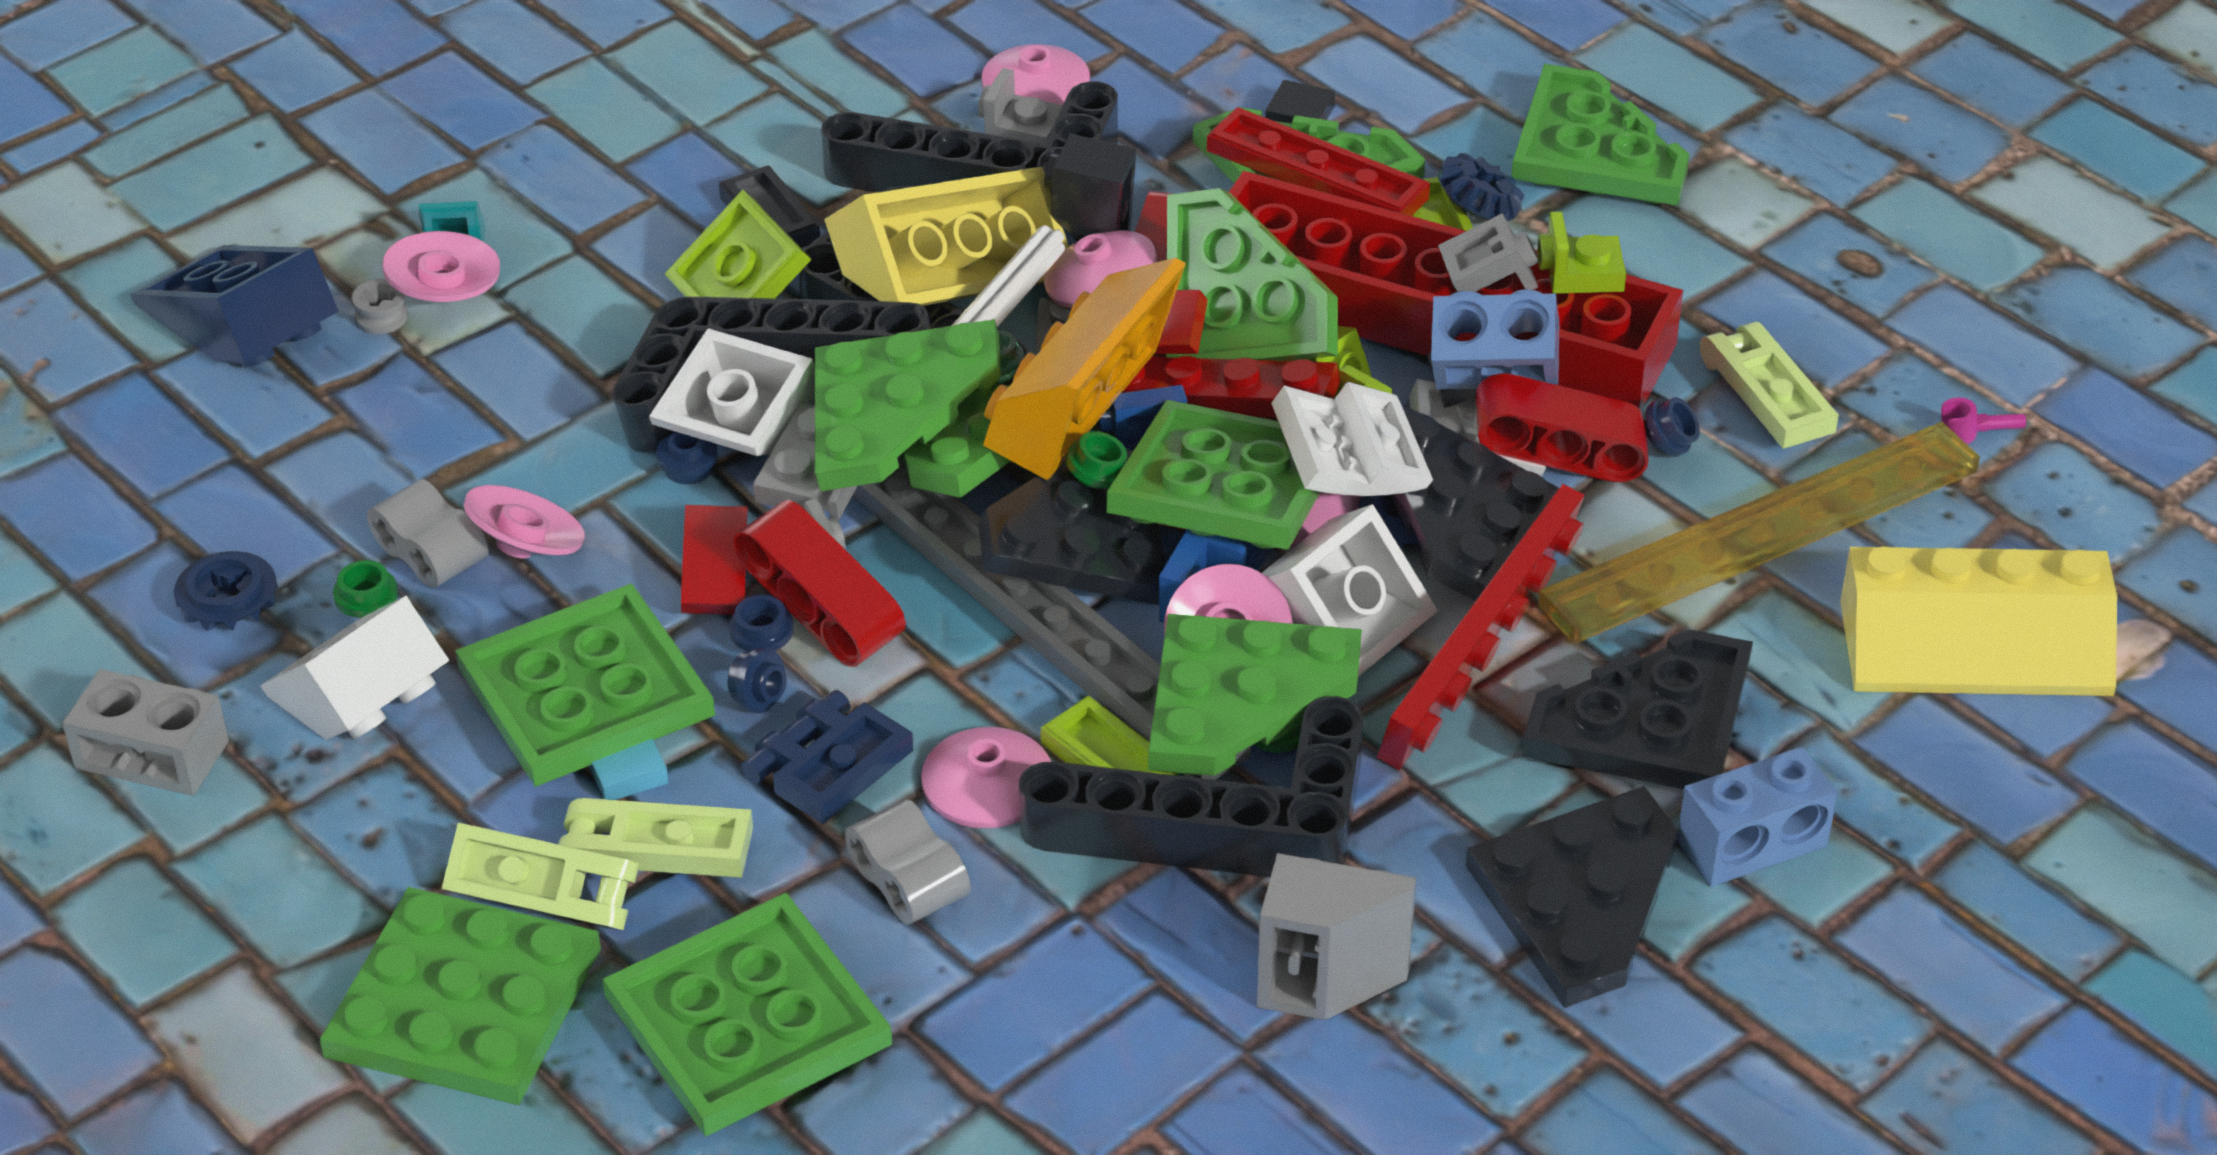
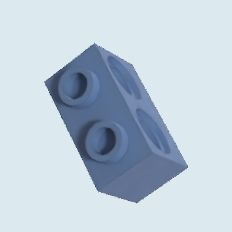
M1519 290L1511 295H1481L1472 291H1460L1450 296H1433L1431 363L1436 390L1477 389L1482 380L1500 373L1519 375L1558 385L1559 316L1556 294H1542L1535 290ZM1523 332L1538 333L1536 337L1530 340L1514 338ZM1463 333H1474L1477 335L1469 341L1454 340L1456 336Z
M1799 747L1685 786L1677 842L1708 885L1713 887L1828 847L1838 791L1803 747Z

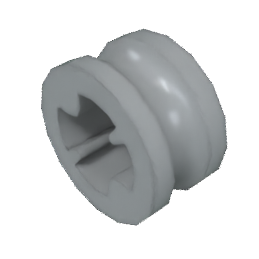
M373 279L359 285L352 293V305L355 309V321L358 327L364 332L371 334H386L402 327L408 317L407 307L404 303L405 294L393 288L386 279Z

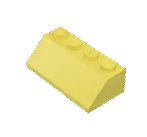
M1043 167L862 195L824 219L842 274L879 301L912 302L925 306L978 296L1039 227L1047 225L1053 231L1059 229L1065 236L1062 225L1050 213L1051 191L1049 188L1044 187L1045 173ZM1065 236L1062 242L1066 249L1069 245ZM1044 275L1035 285L1044 284Z
M1907 547L1849 548L1840 603L1854 692L2114 696L2116 689L2117 592L2107 551Z

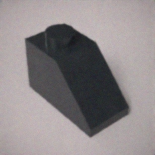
M1070 134L1061 153L1050 156L1044 176V187L1052 189L1050 213L1077 242L1092 234L1117 230L1131 231L1137 149Z

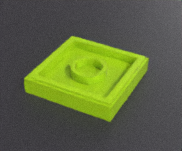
M742 190L666 271L665 275L685 297L775 299L812 259L753 197Z

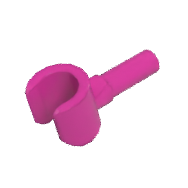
M1956 397L1948 399L1941 407V423L1948 427V438L1956 445L1964 446L1970 444L1975 440L1977 432L2024 429L2026 426L2024 414H1977L1976 405L1967 398Z

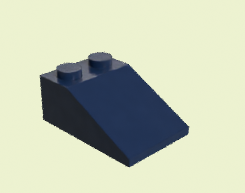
M222 245L130 294L134 305L214 361L240 363L244 368L269 360L275 355L273 348L286 340L294 342L316 334L322 328L319 322L339 312L315 253L309 247Z

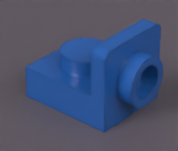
M1177 385L1127 393L1121 392L1096 422L1098 431L1109 433V435L1118 439L1125 449L1134 451L1166 400L1187 403L1183 386Z
M1187 529L1159 576V622L1164 623L1167 607L1175 591L1193 574L1215 565L1235 564L1246 566V546L1241 542L1216 535H1197Z

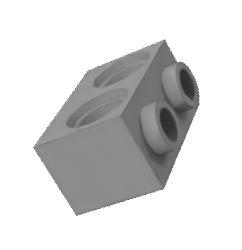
M102 669L98 670L62 722L75 769L192 796L195 795L229 742L218 695L206 693L199 689L183 688L147 680L136 675L129 676Z

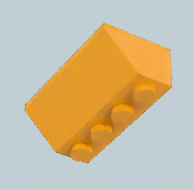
M1172 258L1107 275L1092 293L1084 290L1075 301L1065 324L1059 321L1055 322L1047 333L1037 356L1029 352L1020 363L1014 375L1013 383L1009 387L1001 384L991 396L984 412V417L990 420L983 446L1049 480L1066 459L1070 446L1091 430L1156 352L1186 263L1177 258Z

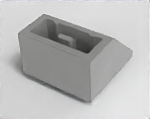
M1277 853L1260 913L1257 1008L1327 1020L1407 981L1410 970L1416 877Z

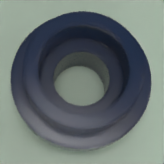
M1678 397L1670 400L1659 398L1647 406L1645 429L1650 443L1656 449L1664 451L1672 457H1678L1688 452L1691 448V443L1695 442L1700 434L1697 417L1688 403Z
M675 431L660 441L657 446L656 455L658 465L665 471L666 476L670 480L679 484H695L705 480L711 474L713 466L718 459V450L715 443Z
M755 595L741 601L737 605L729 623L731 640L744 651H752L757 648H767L776 651L790 641L794 631L791 614L785 609L780 600L768 595Z
M767 648L745 651L735 658L730 667L727 680L730 696L739 702L745 710L764 713L771 709L783 695L787 676L783 660L776 651Z

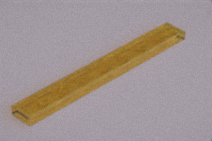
M1941 421L1543 588L1539 592L1538 606L1573 644L1579 643L1977 473L1980 456Z

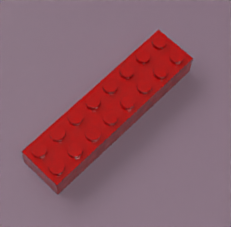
M1243 171L1229 190V193L1338 297V326L1356 328L1359 337L1390 347H1397L1425 356L1431 353L1433 296H1450L1457 292L1438 245L1466 232L1465 230ZM1538 263L1531 266L1538 284V288L1534 290L1542 294H1553L1549 271L1539 270ZM1516 272L1476 291V293L1481 295H1511L1516 291L1526 289ZM1626 274L1624 292L1556 294L1559 316L1558 385L1625 401L1642 410L1677 345L1683 290ZM1523 332L1514 338L1530 340L1536 337L1538 333ZM1463 333L1456 336L1454 340L1469 341L1477 335L1474 333Z

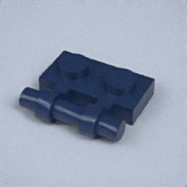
M833 690L822 700L812 699L796 712L797 720L782 732L771 731L755 744V753L741 764V769L746 778L754 784H758L769 774L774 773L775 794L819 823L825 824L914 751L913 733L865 702L845 716L844 714L851 709L850 702L841 691ZM812 740L815 741V742H813L810 746H808L806 749L803 748L804 746H806V745H807L809 742H811Z

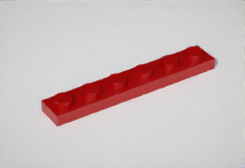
M1565 484L1561 485L1394 711L1385 731L1377 755L1378 759L1400 770L1415 749L1422 753L1428 750L1442 725L1443 719L1439 717L1444 708L1452 712L1456 711L1471 685L1472 678L1468 676L1473 668L1483 672L1488 667L1501 642V638L1497 635L1502 628L1510 633L1513 632L1528 606L1529 599L1526 598V595L1530 590L1540 594L1556 567L1557 561L1553 559L1555 555L1560 553L1567 556L1573 549L1584 527V523L1576 520L1585 496L1584 494Z

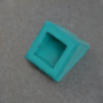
M477 201L419 203L422 232H456L475 237L484 242L485 224Z

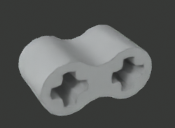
M419 479L369 508L367 511L369 528L379 545L392 557H398L405 561L416 576L430 588L440 586L488 556V544L481 528L468 517L465 511L450 506L438 490L424 479Z
M905 799L849 826L845 830L847 848L857 869L868 881L874 883L881 890L893 912L904 924L910 925L970 894L969 876L960 856L948 842L941 840L933 832L923 813L911 800Z

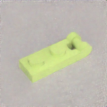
M1755 321L1741 325L1737 328L1736 333L1726 336L1722 332H1717L1701 338L1700 353L1706 367L1709 370H1718L1783 449L1836 433L1839 414L1761 323Z
M580 798L568 805L564 820V827L568 834L562 836L558 844L640 863L639 871L742 878L753 831L751 809ZM603 832H604V833H610V835H601V834H602Z
M458 823L442 889L624 930L629 910L623 909L622 906L628 882H636L640 863ZM586 873L601 876L595 902L580 899Z

